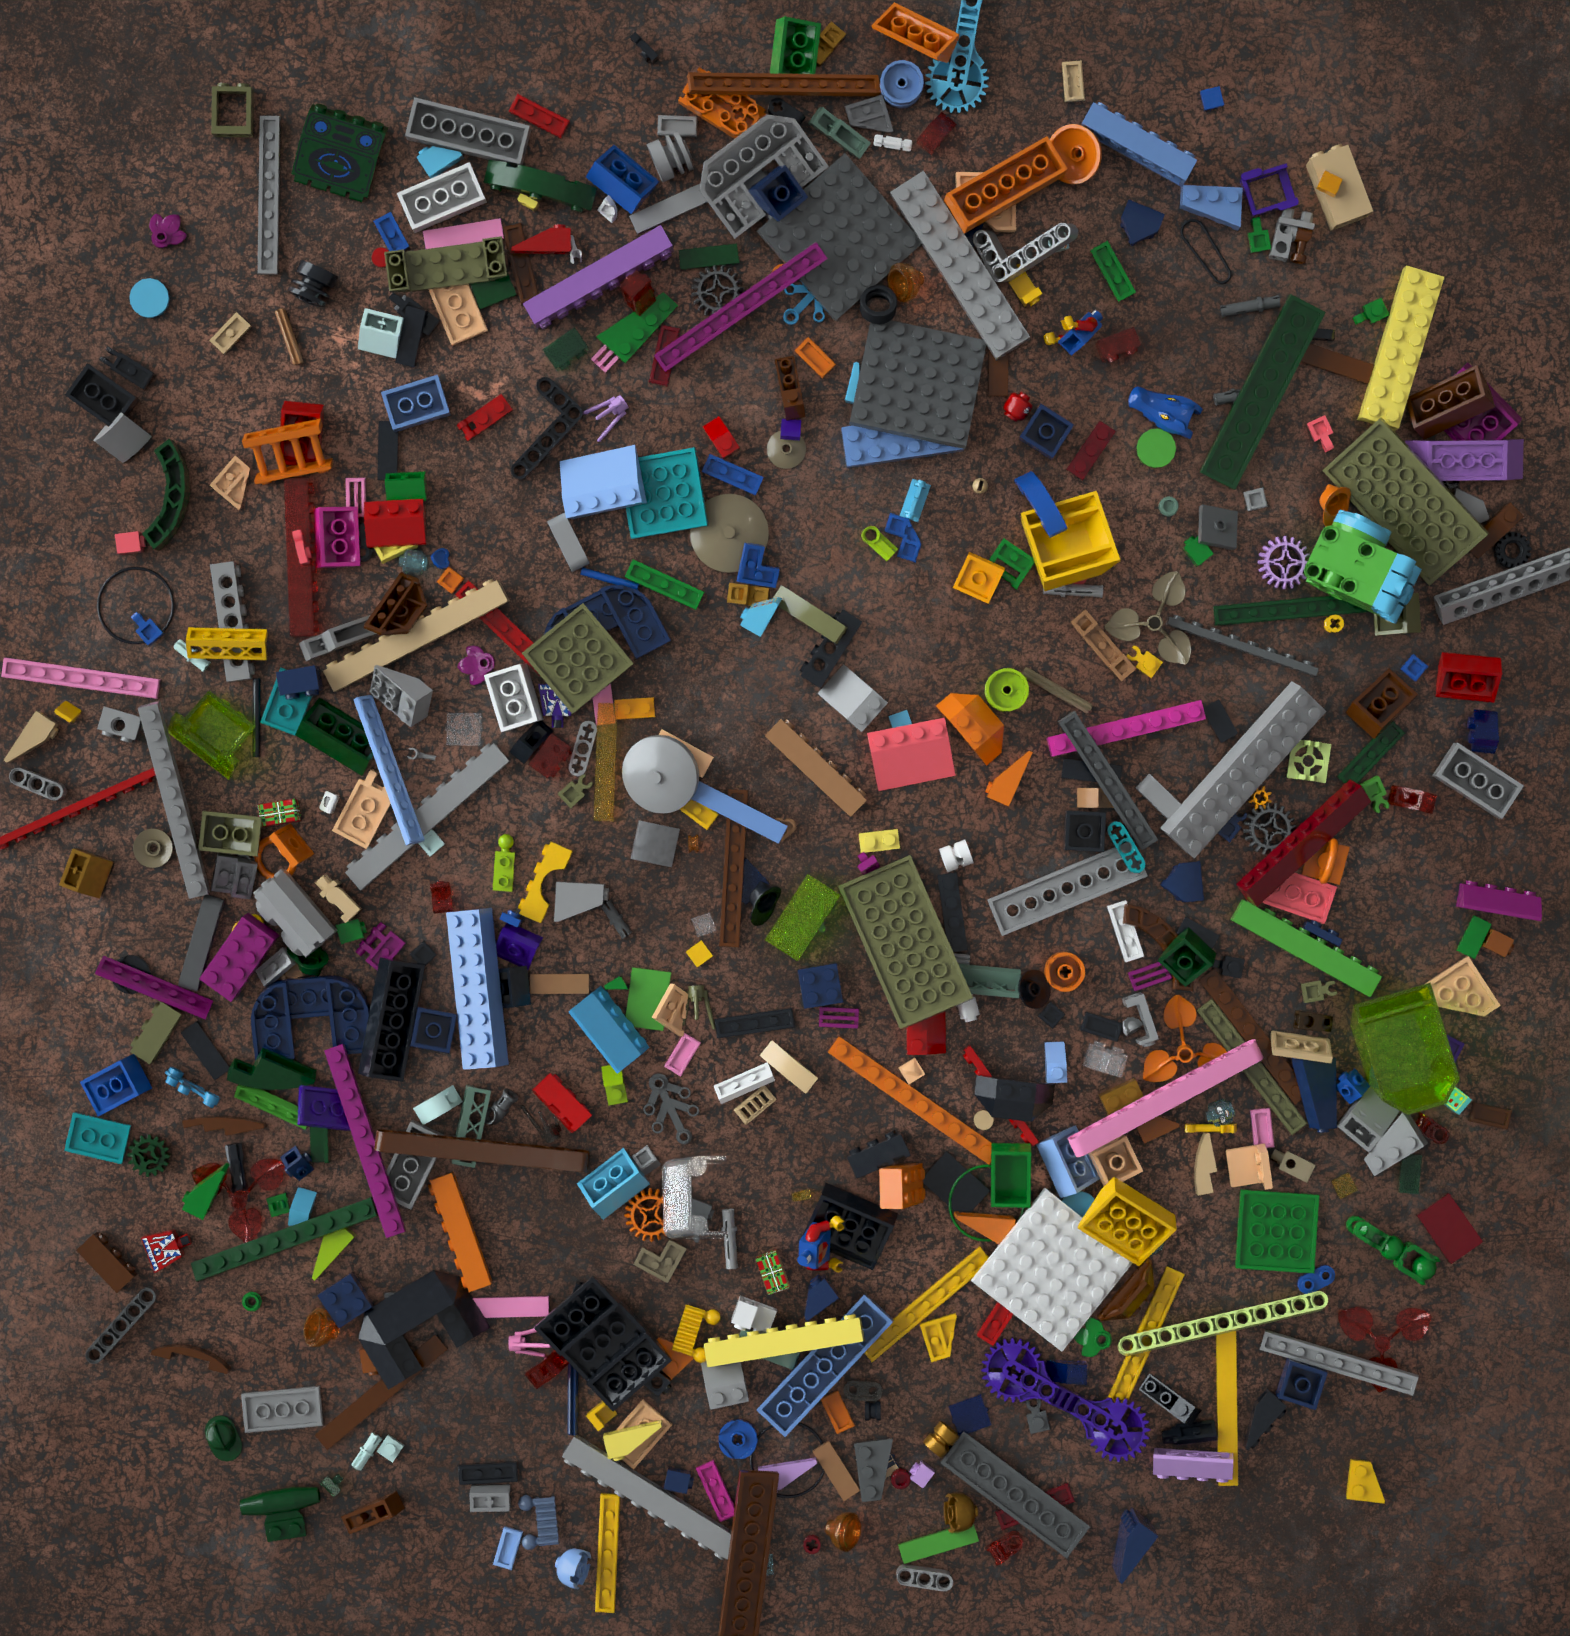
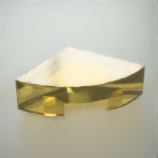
M810 1189L791 1194L792 1201L812 1198Z

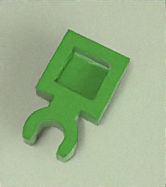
M1375 776L1360 784L1371 802L1373 801L1372 807L1376 813H1380L1379 805L1381 803L1384 808H1389V803L1382 797L1387 793L1379 776Z

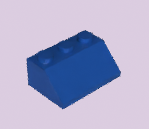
M615 145L610 147L594 162L586 175V178L592 184L601 189L607 196L609 195L630 214L643 204L660 182Z

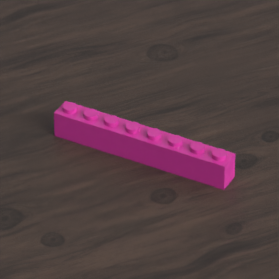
M1202 700L1086 729L1098 746L1205 720L1206 716ZM1066 733L1046 738L1051 757L1077 751Z

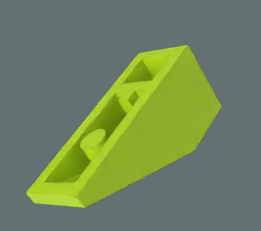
M350 1228L323 1237L312 1275L314 1281L356 1236Z

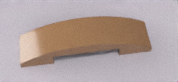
M1086 609L1070 622L1121 682L1136 670L1135 666L1117 648Z

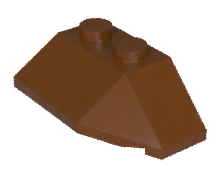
M400 572L364 624V629L379 635L409 634L427 607L419 579Z
M1149 1257L1137 1267L1097 1314L1099 1320L1129 1319L1131 1316L1135 1317L1141 1310L1140 1305L1144 1300L1147 1302L1153 1296V1264Z

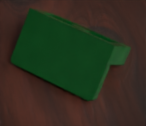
M310 1127L312 1162H331V1129Z

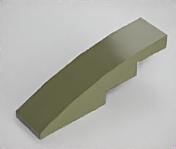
M782 585L773 597L782 598L778 607L835 644L839 642L847 629L846 626Z

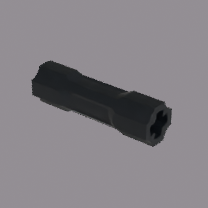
M242 1143L225 1145L227 1162L230 1164L233 1204L250 1202L249 1186L246 1182L243 1163Z

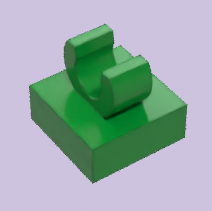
M286 1192L266 1198L271 1217L290 1212V1204Z

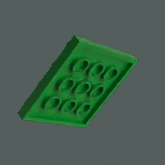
M1240 1189L1235 1268L1314 1274L1319 1194Z

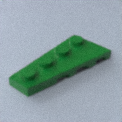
M663 292L597 335L596 338L626 364L674 312L678 305Z

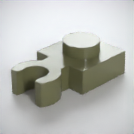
M585 774L579 777L577 784L571 781L558 793L570 808L585 796L582 790L588 789L593 785L592 781L588 785L582 783L583 778L586 777Z
M1321 980L1300 983L1304 1003L1324 1000L1323 994L1329 996L1337 994L1336 991L1330 992L1328 989L1330 985L1335 984V981H1327L1324 985L1321 984Z

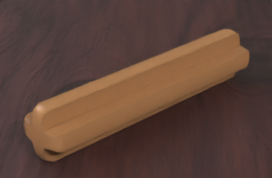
M284 308L275 311L290 358L294 366L303 363V359L287 312Z

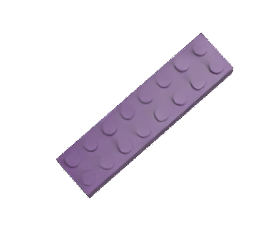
M660 225L529 299L523 305L536 328L541 327V329H545L552 324V320L556 318L560 320L568 316V311L573 308L578 310L584 307L587 300L591 298L596 300L603 295V291L607 289L611 291L621 285L619 282L624 279L629 281L635 278L640 270L644 269V271L651 269L655 266L654 262L660 259L661 261L667 260L672 256L671 253L674 252L673 246Z

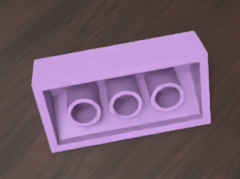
M1154 1448L1153 1475H1157V1478L1167 1479L1169 1476H1177V1479L1180 1480L1197 1477L1198 1481H1208L1209 1478L1216 1479L1217 1482H1228L1233 1477V1453Z

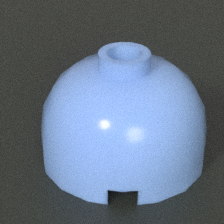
M573 1548L557 1558L555 1568H557V1576L562 1584L577 1590L579 1589L577 1587L578 1584L583 1585L590 1570L591 1564H587L588 1558L591 1559L590 1552Z

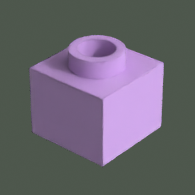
M923 1460L919 1464L916 1462L909 1471L911 1473L910 1479L922 1488L925 1487L935 1473L934 1469Z

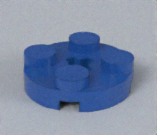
M736 1419L727 1422L722 1427L719 1434V1447L727 1457L744 1459L754 1452L758 1437L756 1429L751 1423L743 1419ZM735 1434L738 1436L742 1435V1444L739 1442L735 1444L733 1442Z

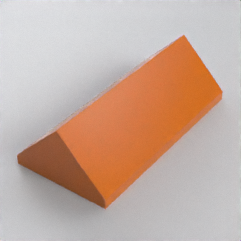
M895 2L872 24L873 29L935 60L945 63L949 62L960 35Z

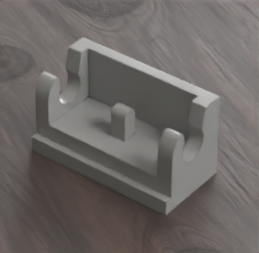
M510 1484L471 1485L469 1493L470 1512L510 1511Z

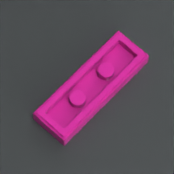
M711 1460L696 1467L719 1521L722 1522L733 1517L735 1505L715 1461Z

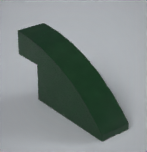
M262 1048L253 1065L234 1058L228 1069L227 1081L257 1089H293L301 1085L308 1086L314 1084L317 1070Z

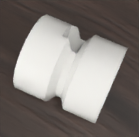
M965 840L955 843L954 847L948 845L939 849L947 873L958 869L959 865L964 867L973 864V859Z

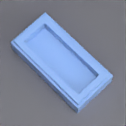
M504 1526L493 1565L512 1570L523 1531Z

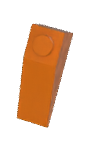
M1027 751L998 775L993 782L989 781L985 790L988 793L986 797L1009 807L1033 752Z
M954 1212L957 1220L996 1242L998 1245L1014 1227L1016 1221L1012 1215Z

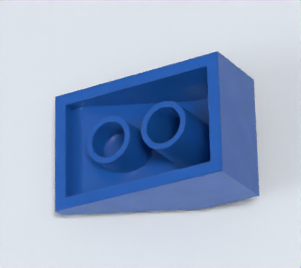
M134 1054L80 1082L97 1116L152 1089Z

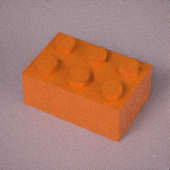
M898 1163L879 1169L880 1209H905L923 1203L926 1193L923 1188L925 1170L922 1163Z

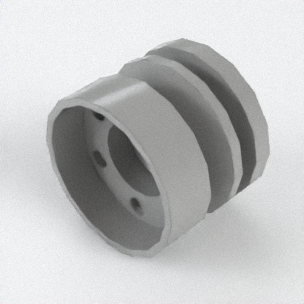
M678 131L673 132L675 139L673 143L669 135H666V146H663L659 139L646 144L662 182L674 178L673 168L677 167L681 174H684L682 164L686 165L688 171L693 170L692 156L685 140L679 135Z

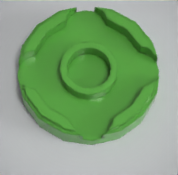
M1158 428L1150 429L1143 433L1136 447L1137 456L1140 461L1151 468H1161L1169 464L1176 452L1173 437L1168 432Z

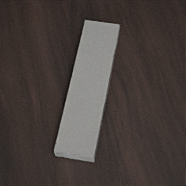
M700 184L630 215V220L637 235L708 203L699 191Z

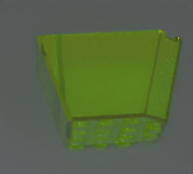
M1431 982L1353 1005L1350 1027L1367 1082L1379 1098L1407 1115L1447 1104L1460 1077Z

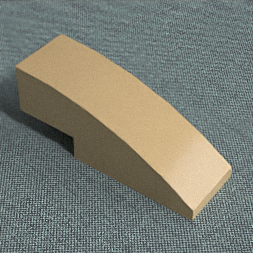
M773 1040L760 1054L765 1061L805 1094L818 1079L815 1074Z
M1203 1132L1195 1157L1194 1183L1198 1196L1214 1193L1210 1173L1217 1172L1209 1132Z

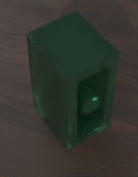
M574 327L542 350L556 371L560 369L564 371L572 365L570 363L575 358L579 360L587 355L589 347Z

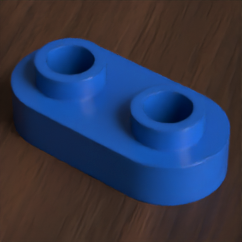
M1320 1265L1315 1268L1314 1274L1305 1273L1298 1278V1289L1304 1294L1316 1292L1334 1281L1335 1272L1328 1265ZM1324 1272H1328L1329 1274L1328 1278L1326 1279L1322 1278V1274ZM1307 1281L1311 1282V1286L1309 1288L1305 1287V1283Z

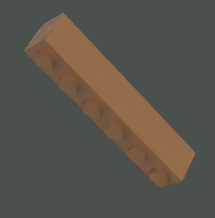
M780 719L765 737L851 817L866 802L864 798L866 793L859 787L855 789L850 784L852 780L846 774L840 775L836 771L838 767L830 759L826 762L821 757L823 753L816 746L811 748L807 744L809 740L802 733L796 734L793 731L795 726L787 719L785 721Z

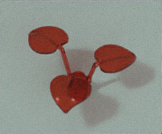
M261 1159L253 1164L250 1175L255 1181L246 1192L239 1190L233 1194L228 1185L224 1183L227 1178L226 1173L217 1193L218 1195L221 1192L223 1186L228 1192L229 1197L232 1198L231 1206L236 1210L229 1217V1228L244 1243L252 1241L256 1237L262 1223L261 1215L257 1209L249 1208L246 1210L248 1195L257 1183L261 1189L267 1191L274 1190L281 1184L284 1164L277 1159ZM207 1163L194 1169L191 1174L195 1184L197 1185L215 1172L221 1165L218 1163Z
M1354 1307L1339 1312L1340 1326L1349 1338L1361 1341L1365 1338L1367 1332L1375 1340L1374 1346L1380 1351V1358L1372 1357L1369 1360L1398 1369L1397 1363L1393 1358H1384V1352L1390 1348V1340L1401 1331L1407 1340L1417 1341L1426 1334L1432 1318L1428 1312L1422 1309H1404L1396 1316V1324L1400 1328L1388 1337L1385 1334L1375 1336L1369 1330L1373 1325V1318L1368 1310ZM1372 1384L1379 1393L1387 1389L1386 1387Z

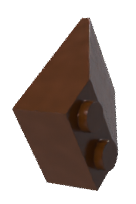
M1389 668L1351 703L1346 714L1375 739L1418 694Z

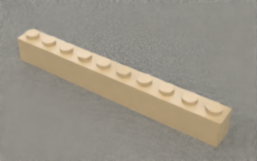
M492 578L484 582V587L476 590V588L465 592L466 596L460 600L456 597L448 601V606L444 608L438 606L430 611L431 615L427 617L421 615L409 634L383 635L378 638L379 642L375 644L370 642L362 646V651L356 654L354 651L343 656L345 660L339 663L335 660L327 664V669L323 672L333 692H337L372 674L375 665L385 667L510 602L499 580L494 581Z

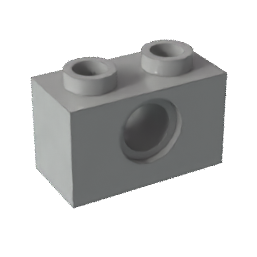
M104 706L97 729L102 730V735L113 737L114 734L121 736L120 740L132 743L133 740H139L143 726L140 716ZM119 720H123L125 723V728L122 731L116 728V723Z

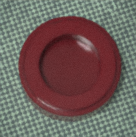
M902 1468L894 1470L890 1476L891 1483L896 1489H905L911 1482L908 1471Z

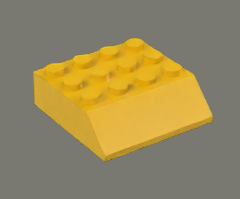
M1097 491L1055 503L1068 529L1051 538L1041 525L1040 518L1034 509L1021 513V522L1044 591L1102 575L1120 562V557Z

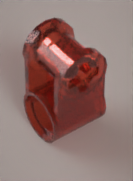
M1418 1113L1419 1117L1415 1123L1423 1136L1437 1144L1446 1143L1449 1139L1448 1130L1423 1113ZM1436 1130H1443V1138L1436 1140L1434 1137Z
M1010 1531L990 1543L985 1550L990 1552L995 1560V1565H1000L1022 1549L1023 1537L1018 1531ZM1011 1538H1018L1020 1542L1017 1545H1011L1009 1540Z

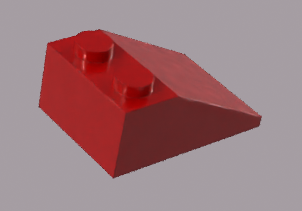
M285 401L281 408V426L321 419L322 424L324 423V405ZM323 427L318 435L320 445L322 443ZM300 437L299 443L305 463L317 461L310 437ZM281 441L280 447L286 465H298L291 441Z

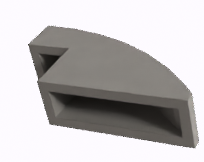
M370 615L328 629L320 635L300 642L299 645L306 662L377 635V633L364 629V624Z

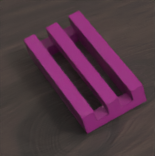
M1159 962L1128 972L1134 991L1169 980L1171 975L1163 966L1161 970L1134 979L1133 975L1161 966ZM1162 973L1166 974V976L1136 986V982Z
M820 1007L819 1027L858 1029L859 1009ZM823 1011L855 1013V1016L823 1015ZM823 1019L853 1020L854 1024L824 1023Z

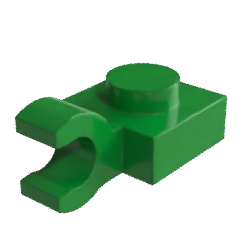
M1260 217L1250 219L1253 232L1248 233L1251 253L1271 250L1268 230H1262Z
M1379 298L1362 307L1364 312L1354 316L1352 319L1355 325L1366 320L1371 325L1388 317L1389 313L1382 298Z

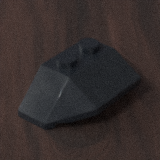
M976 1075L974 1095L993 1118L1032 1122L1053 1104L1055 1084Z

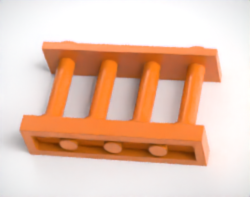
M321 419L244 434L243 446L244 448L250 447L253 449L260 471L256 473L254 483L266 485L274 480L315 472H328L332 468L333 458L324 459L318 438L323 427ZM300 437H310L317 461L305 463L299 443ZM281 441H291L298 465L286 467L280 447ZM262 445H272L279 469L267 471L261 451Z

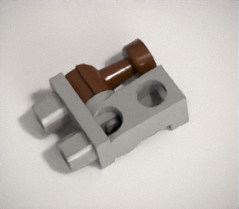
M1288 208L1283 210L1281 217L1277 220L1268 258L1286 262L1291 242L1297 243L1296 253L1291 254L1290 262L1305 264L1307 257L1304 255L1307 242L1312 237L1315 225L1312 223L1313 213L1302 211L1300 220L1293 219L1295 210Z

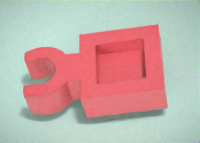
M292 531L300 564H309V558H312L309 546L306 547L304 544L302 531Z

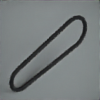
M1196 219L1185 221L1180 229L1184 242L1214 281L1219 284L1227 283L1231 279L1232 272L1204 224ZM1196 222L1203 228L1228 270L1229 276L1226 280L1219 281L1187 241L1183 234V229L1187 223Z

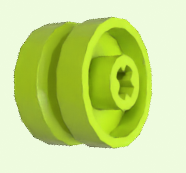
M1003 668L994 672L988 678L984 694L987 702L994 709L1001 712H1010L1020 708L1026 702L1029 695V685L1021 672L1012 668ZM1005 686H1009L1010 693H1004L1003 689Z

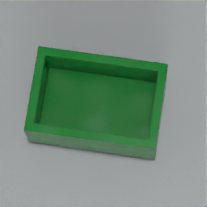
M991 1143V1207L1031 1208V1144Z

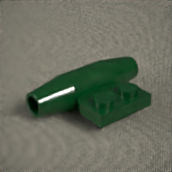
M289 1487L261 1492L241 1499L240 1511L242 1515L266 1516L264 1526L268 1542L307 1536L304 1515L299 1510L321 1502L319 1487Z

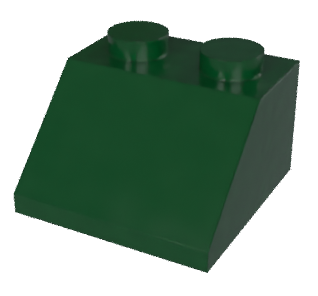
M1188 927L1171 942L1158 958V962L1186 987L1213 965L1217 953Z

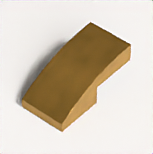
M832 21L820 33L816 63L818 67L826 61L846 36V33Z
M729 583L727 603L751 606L753 603L769 600L771 589Z

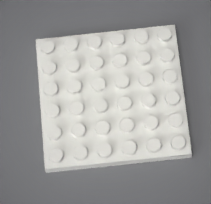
M1044 1188L1031 1204V1208L1026 1210L971 1281L1056 1348L1063 1351L1132 1265V1262L1079 1230L1077 1226L1083 1217Z

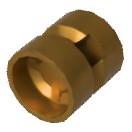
M940 1420L934 1427V1433H929L923 1443L933 1453L943 1458L949 1451L948 1446H953L960 1436Z

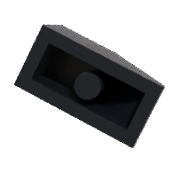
M542 720L535 722L518 739L509 752L525 764L554 731Z

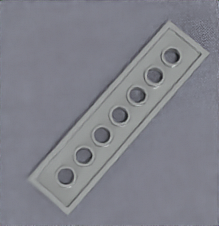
M1125 842L1120 846L1123 853L1130 852L1132 848L1129 842ZM1113 847L989 898L987 902L1001 936H1004L1148 876L1145 868L1140 873H1133L1128 868L1124 871H1119L1116 864L1119 860L1123 859L1117 849ZM1134 851L1132 855L1126 856L1125 858L1126 860L1131 858V860L1133 861L1131 867L1137 868L1138 870L1140 868L1139 864L1141 863V861L1135 860L1133 856L1137 855V853ZM1102 867H1106L1109 870V875L1105 879L1100 878L1098 875V871ZM1081 876H1090L1091 883L1088 886L1081 885ZM1065 882H1069L1073 886L1072 891L1068 894L1062 891V885ZM1046 890L1054 892L1053 900L1046 901L1043 894ZM1029 897H1033L1036 900V906L1032 909L1027 908L1025 905V901ZM1016 905L1018 913L1015 916H1010L1007 913L1008 906Z

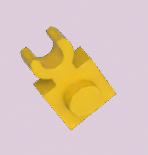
M1133 646L1132 649L1136 651V656L1131 657L1127 654L1126 657L1130 661H1137L1138 663L1135 668L1149 678H1152L1163 662L1148 651L1142 655L1140 649L1137 646Z

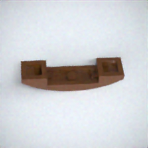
M169 1344L156 1347L151 1351V1355L169 1360L173 1357L174 1353L209 1361V1370L228 1374L231 1369L222 1358L197 1346Z

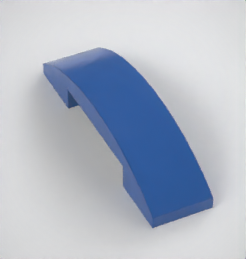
M1032 471L1014 479L1019 490L1026 496L1040 518L1041 525L1050 538L1068 529L1051 496Z

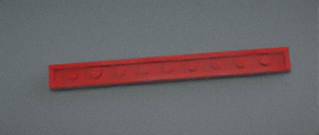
M154 767L1 836L0 850L9 847L8 843L13 840L18 843L27 839L26 835L31 832L35 835L44 831V826L51 824L53 827L62 823V818L69 816L70 819L81 814L80 810L86 807L88 810L99 806L98 802L104 799L106 802L117 798V793L122 791L124 794L135 790L134 786L139 783L144 786L153 782L151 778L156 776Z

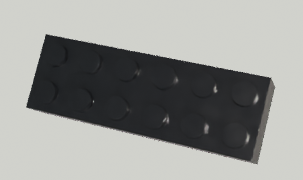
M380 957L358 1074L370 1078L403 1082L425 965Z

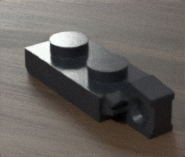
M393 292L389 297L396 304L394 309L402 317H405L407 305L423 308L406 295L400 298ZM428 311L423 333L429 337L440 320Z
M1215 1420L1194 1422L1192 1426L1184 1423L1175 1424V1427H1172L1171 1430L1162 1431L1163 1444L1182 1445L1218 1440Z

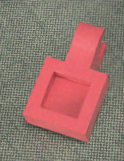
M1324 415L1307 423L1306 425L1314 442L1320 440L1325 453L1333 450L1334 446L1329 438L1333 431L1326 416Z

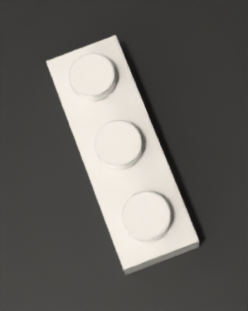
M1124 900L1108 905L1107 909L1124 961L1128 962L1144 957L1135 927L1123 924L1124 904H1127V901Z
M767 1062L716 1084L714 1088L720 1103L723 1104L775 1081Z

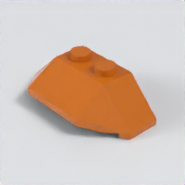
M950 693L936 705L938 710L986 766L1002 753L1004 724L979 695Z

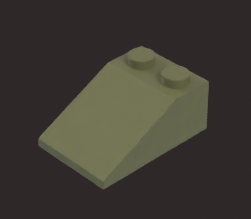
M202 811L198 850L258 856L262 817Z

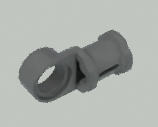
M504 1089L501 1098L495 1101L491 1107H488L485 1123L491 1125L498 1124L509 1113L511 1105L518 1101L519 1097L510 1089ZM491 1111L494 1112V1119L492 1121L489 1117Z

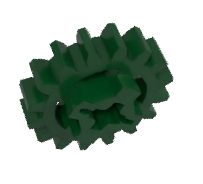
M148 1134L146 1139L144 1135H141V1141L135 1139L133 1141L135 1146H129L132 1152L128 1153L127 1156L132 1157V1160L128 1164H134L135 1166L132 1170L139 1169V1175L146 1172V1177H150L152 1172L154 1176H157L158 1170L161 1172L165 1170L163 1165H169L166 1158H170L171 1155L167 1154L166 1151L170 1147H164L166 1141L160 1142V1136L157 1135L153 1139L152 1134ZM143 1143H150L147 1148L140 1147ZM158 1147H159V1149L161 1150L162 1156L159 1155V1153H158V1150H157ZM151 1151L153 1158L148 1160L145 1153ZM137 1156H139L141 1163L138 1162ZM151 1163L159 1164L155 1168H148Z

